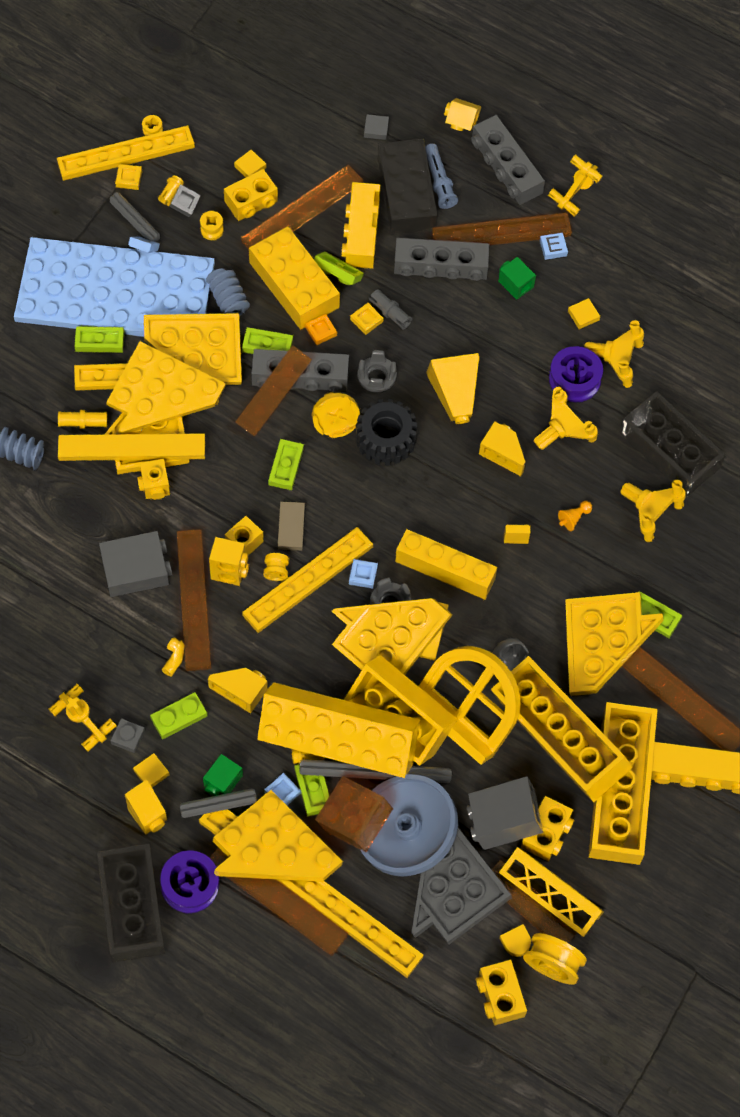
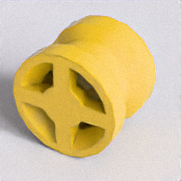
M208 211L201 216L200 229L202 236L211 241L219 239L224 232L222 216L215 211Z
M281 553L267 554L265 556L267 567L264 569L263 576L272 581L286 580L288 578L286 566L289 565V557Z

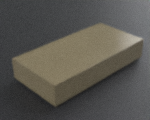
M280 502L278 550L302 551L305 503Z

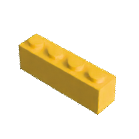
M406 529L396 549L395 562L485 600L495 581L497 567Z
M654 742L651 780H655L659 784L680 783L683 787L705 786L706 789L712 791L729 789L733 793L740 794V753Z

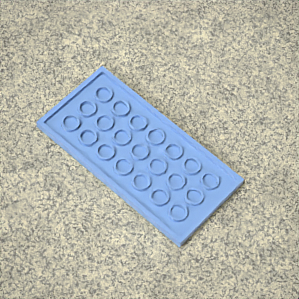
M31 237L14 320L15 322L76 329V326L124 327L125 335L144 337V315L206 314L210 287L206 282V278L209 273L214 271L215 260L214 258L163 252L148 253L137 249Z

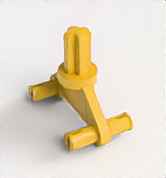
M576 154L570 163L579 170L574 174V183L567 194L563 197L554 188L548 194L550 198L558 203V207L561 210L565 208L574 217L578 214L580 208L576 207L570 200L580 189H588L593 185L594 181L598 183L603 177L597 171L598 167L596 165L593 166L589 161L586 163Z
M636 320L630 322L629 331L613 341H607L606 344L586 342L584 348L593 351L598 357H603L606 362H609L626 388L631 387L633 383V371L629 367L633 348H641L644 344V331Z
M561 387L554 388L550 426L534 439L537 447L544 450L558 437L561 439L564 437L587 439L589 442H595L598 435L597 427L591 421L583 424L567 406L566 392Z
M674 480L672 488L652 492L648 489L642 491L631 483H625L620 491L621 495L636 503V508L639 509L640 531L644 534L646 542L654 540L653 533L656 529L654 522L673 502L674 508L682 509V506L684 507L683 501L686 498V493L682 488L680 480Z
M76 683L66 694L64 692L58 696L60 700L48 708V710L56 717L66 707V714L71 721L76 723L83 722L93 735L81 743V745L89 752L99 741L103 743L107 739L105 736L117 726L110 718L99 729L92 723L88 717L90 713L88 704L78 698L84 691Z

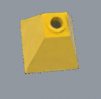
M478 353L434 359L430 361L427 369V377L450 420L455 421V424L468 423L472 416L479 363Z

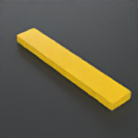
M187 125L58 157L57 163L64 181L119 167V164L128 165L193 149L195 145Z
M205 434L59 435L58 439L59 461L205 459Z
M356 527L243 611L242 616L257 633L261 632L353 563V559L360 558L372 549L373 543Z

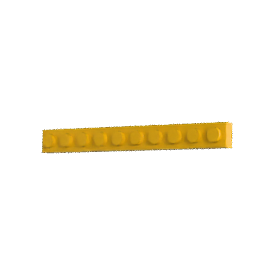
M226 809L203 814L199 819V823L217 835L234 821L237 816ZM275 879L406 978L410 976L423 959L424 955L325 881Z

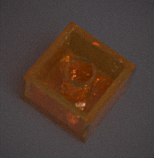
M342 776L315 820L326 832L367 852L393 808L383 796Z

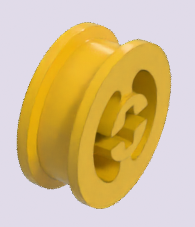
M542 933L534 934L532 937V949L525 952L523 956L524 961L539 973L565 984H576L579 979L577 975L578 969L585 966L587 962L584 954L556 937Z

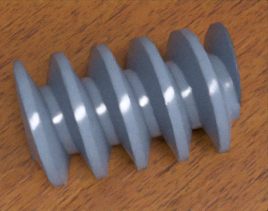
M222 268L212 271L208 274L206 282L213 292V297L220 307V312L222 314L239 313L240 317L250 307V303L246 300V295L242 293L243 288L239 285V280L235 278L236 273L233 270L226 271Z
M4 427L0 432V457H6L9 461L15 460L20 465L24 463L25 467L28 468L33 466V469L37 470L44 454V441L40 440L37 445H34V437H31L26 442V434L23 433L18 439L16 430H13L9 436V428Z

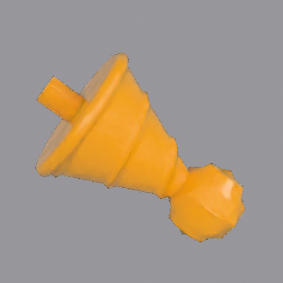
M583 501L577 509L560 510L558 512V517L561 521L559 522L560 526L564 525L569 531H573L583 513L589 514L592 511V504L588 501Z

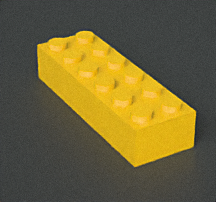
M529 656L511 671L520 693V713L517 721L593 802L632 769L631 764L620 750ZM498 682L491 691L505 707L504 691L500 682Z
M273 682L264 693L257 740L405 778L413 765L420 719Z
M606 702L601 732L627 758L632 769L594 802L588 858L641 864L645 851L657 709Z

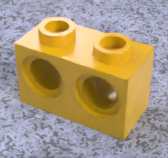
M262 169L224 188V201L236 219L240 221L244 218H250L256 212L264 208H270L278 202V189L265 170Z
M215 537L209 558L211 580L240 586L242 578L247 577L249 564H247L249 554L245 553L244 543Z
M545 796L539 807L543 833L524 838L521 848L549 862L552 854L557 856L563 845V842L560 841L563 832L568 834L574 823V819H571L573 809ZM557 815L561 822L553 823L549 820L548 816ZM546 837L549 839L550 844L541 845L537 838Z
M508 960L480 968L476 983L479 992L485 994L487 1000L484 1003L485 1013L488 1019L492 1018L494 1026L525 1017L527 1009L512 961ZM497 975L502 978L503 984L495 986L491 984L489 978ZM499 1001H507L511 1005V1009L506 1012L501 1011L497 1003Z

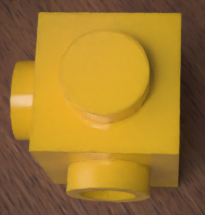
M455 98L451 103L448 102L444 115L447 118L445 123L451 124L450 127L458 131H463L464 129L471 131L477 123L482 106Z
M164 459L141 462L142 476L137 477L139 490L145 491L146 499L158 500L170 495Z

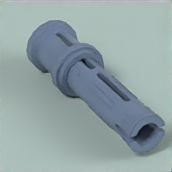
M429 144L423 150L434 179L433 190L439 198L438 206L442 209H448L457 204L458 197L453 193V182L446 175L437 145Z

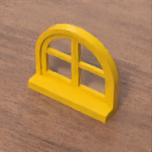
M462 646L443 654L434 662L418 686L458 719L448 736L480 765L496 754L514 728L519 717L520 693L513 674L496 655L479 647ZM459 661H474L482 664L486 669L475 685H473L451 665ZM445 671H448L470 691L459 709L434 689ZM493 675L497 677L503 688L505 711L501 710L482 693ZM477 698L502 719L490 737L466 717V714Z

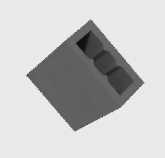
M158 531L99 543L110 597L169 585L168 576L172 575L170 562H164L163 554H166L167 550L165 540H159Z
M528 777L468 794L470 804L467 805V811L474 824L470 828L473 840L475 842L478 841L484 850L543 833L535 788Z

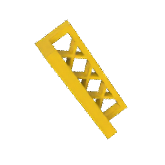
M517 847L499 872L583 937L595 921L599 920L604 913L602 909L521 848ZM515 860L524 865L526 877L515 878L507 872ZM529 869L536 875L529 876ZM530 879H543L546 882L547 893H534L531 889ZM527 880V887L520 881ZM550 885L557 891L550 892ZM551 895H564L567 898L568 909H555L552 905ZM548 896V903L541 897ZM571 901L574 904H576L578 908H572ZM584 910L591 916L583 929L574 923L572 911ZM569 912L570 919H568L562 913Z

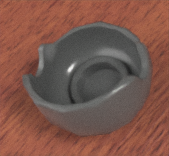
M507 638L497 643L492 653L501 659L509 670L512 671L526 658V654H529V651L519 639Z

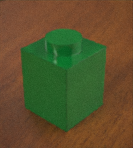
M516 257L511 262L506 261L500 267L498 282L517 300L534 288L536 275Z
M221 754L203 777L205 791L211 796L231 793L243 777L242 767Z

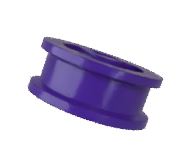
M573 346L562 349L554 356L549 374L551 389L554 390L556 387H561L566 392L567 401L583 402L592 398L600 388L603 375L602 362L593 351L584 347ZM574 365H578V367H577L578 384H574V381H575V371L573 370V369H574Z
M183 851L173 855L163 866L160 877L162 895L168 905L182 913H196L209 907L215 900L219 889V876L214 874L216 869L214 862L207 855L197 851ZM194 867L201 869L209 879V884L204 891H200L202 888V878L199 876L198 869ZM175 873H179L178 888H181V894L186 897L178 895L171 887V879ZM189 878L191 881H194V885L190 886L188 882L185 883V880Z

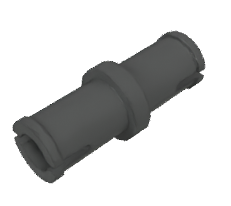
M379 289L371 294L369 301L383 311L382 314L386 318H391L402 330L411 324L412 317L400 309L396 301H391Z

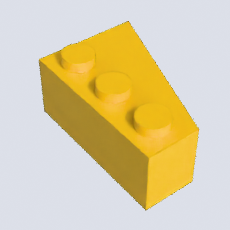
M352 182L351 203L346 205V218H349V224H344V237H347V243L342 244V257H346V263L353 267L373 269L380 184Z

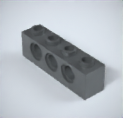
M497 115L473 126L472 144L482 152L487 165H491L495 170L497 179L500 182L503 181L511 198H515L519 205L543 194L545 180Z
M396 238L394 274L402 276L420 275L428 278L436 276L449 279L487 280L489 244Z
M254 349L252 386L260 388L281 387L287 390L302 388L308 391H315L317 389L329 390L331 392L347 391L349 355ZM274 369H279V370H281V371H280V372H273L272 370H274ZM297 371H304L305 373L298 374V373H296V372H297ZM321 372H327L328 374H327V375H321V374H319V373H321Z

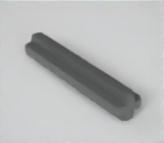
M119 192L110 196V203L145 239L153 242L160 240V234Z
M251 788L183 802L180 804V812L183 818L254 804L257 802L255 790Z

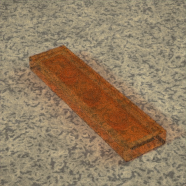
M292 346L235 423L255 437L311 363L312 359L295 346Z
M500 860L491 870L512 896L507 903L542 934H547L569 943L577 932L501 875L499 872L505 863ZM510 868L507 871L513 877L521 878ZM524 880L520 881L527 887V883ZM531 887V889H532V891H533L534 893L539 894L536 890H534V889Z

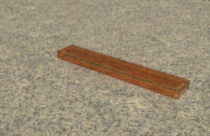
M349 165L345 166L241 237L242 243L249 249L251 246L287 226L292 232L349 194L352 191V182L363 183V179Z
M568 213L432 228L433 240L488 243L489 245L540 240V236L563 233L564 237H568L572 233Z
M177 531L186 671L211 669L202 531Z
M641 647L622 665L623 668L722 750L735 752L740 746V729Z
M219 847L210 857L216 868L229 858ZM227 877L331 956L334 955L348 937L346 931L276 879Z

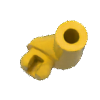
M172 638L167 645V649L173 652L162 668V672L167 676L172 677L183 661L185 645L182 640L178 641L177 638Z

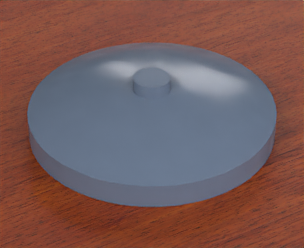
M408 774L405 778L398 776L390 778L375 787L361 804L355 822V836L362 854L375 868L394 876L416 875L434 867L449 852L458 829L457 810L446 790L428 777Z

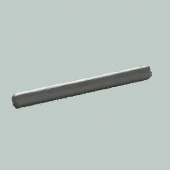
M302 759L299 763L301 775L383 780L396 777L340 761ZM412 766L408 774L428 777L437 783H450L452 779L450 768Z

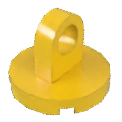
M330 392L325 394L314 405L312 420L314 427L320 434L329 435L331 438L346 436L356 428L360 411L358 404L352 397L347 394Z

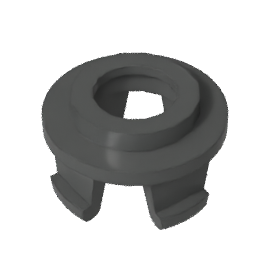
M373 350L370 358L360 360L357 373L359 383L371 392L388 390L396 381V363L386 359L384 351ZM373 370H381L386 378L384 381L383 379L376 378L369 380L368 375Z
M385 578L377 583V588L371 594L370 605L381 604L382 600L389 596L395 597L399 602L411 601V593L405 583L399 585L391 583L390 578Z

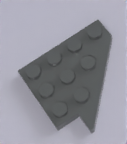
M459 828L457 829L454 843L446 856L434 867L421 873L412 926V934L415 938L434 925L449 945L512 898L510 892Z

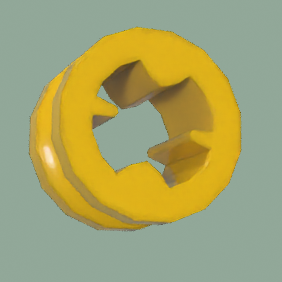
M149 115L143 119L142 130L145 136L163 132L162 121L158 116ZM152 124L156 125L153 127V129H149V127H151Z

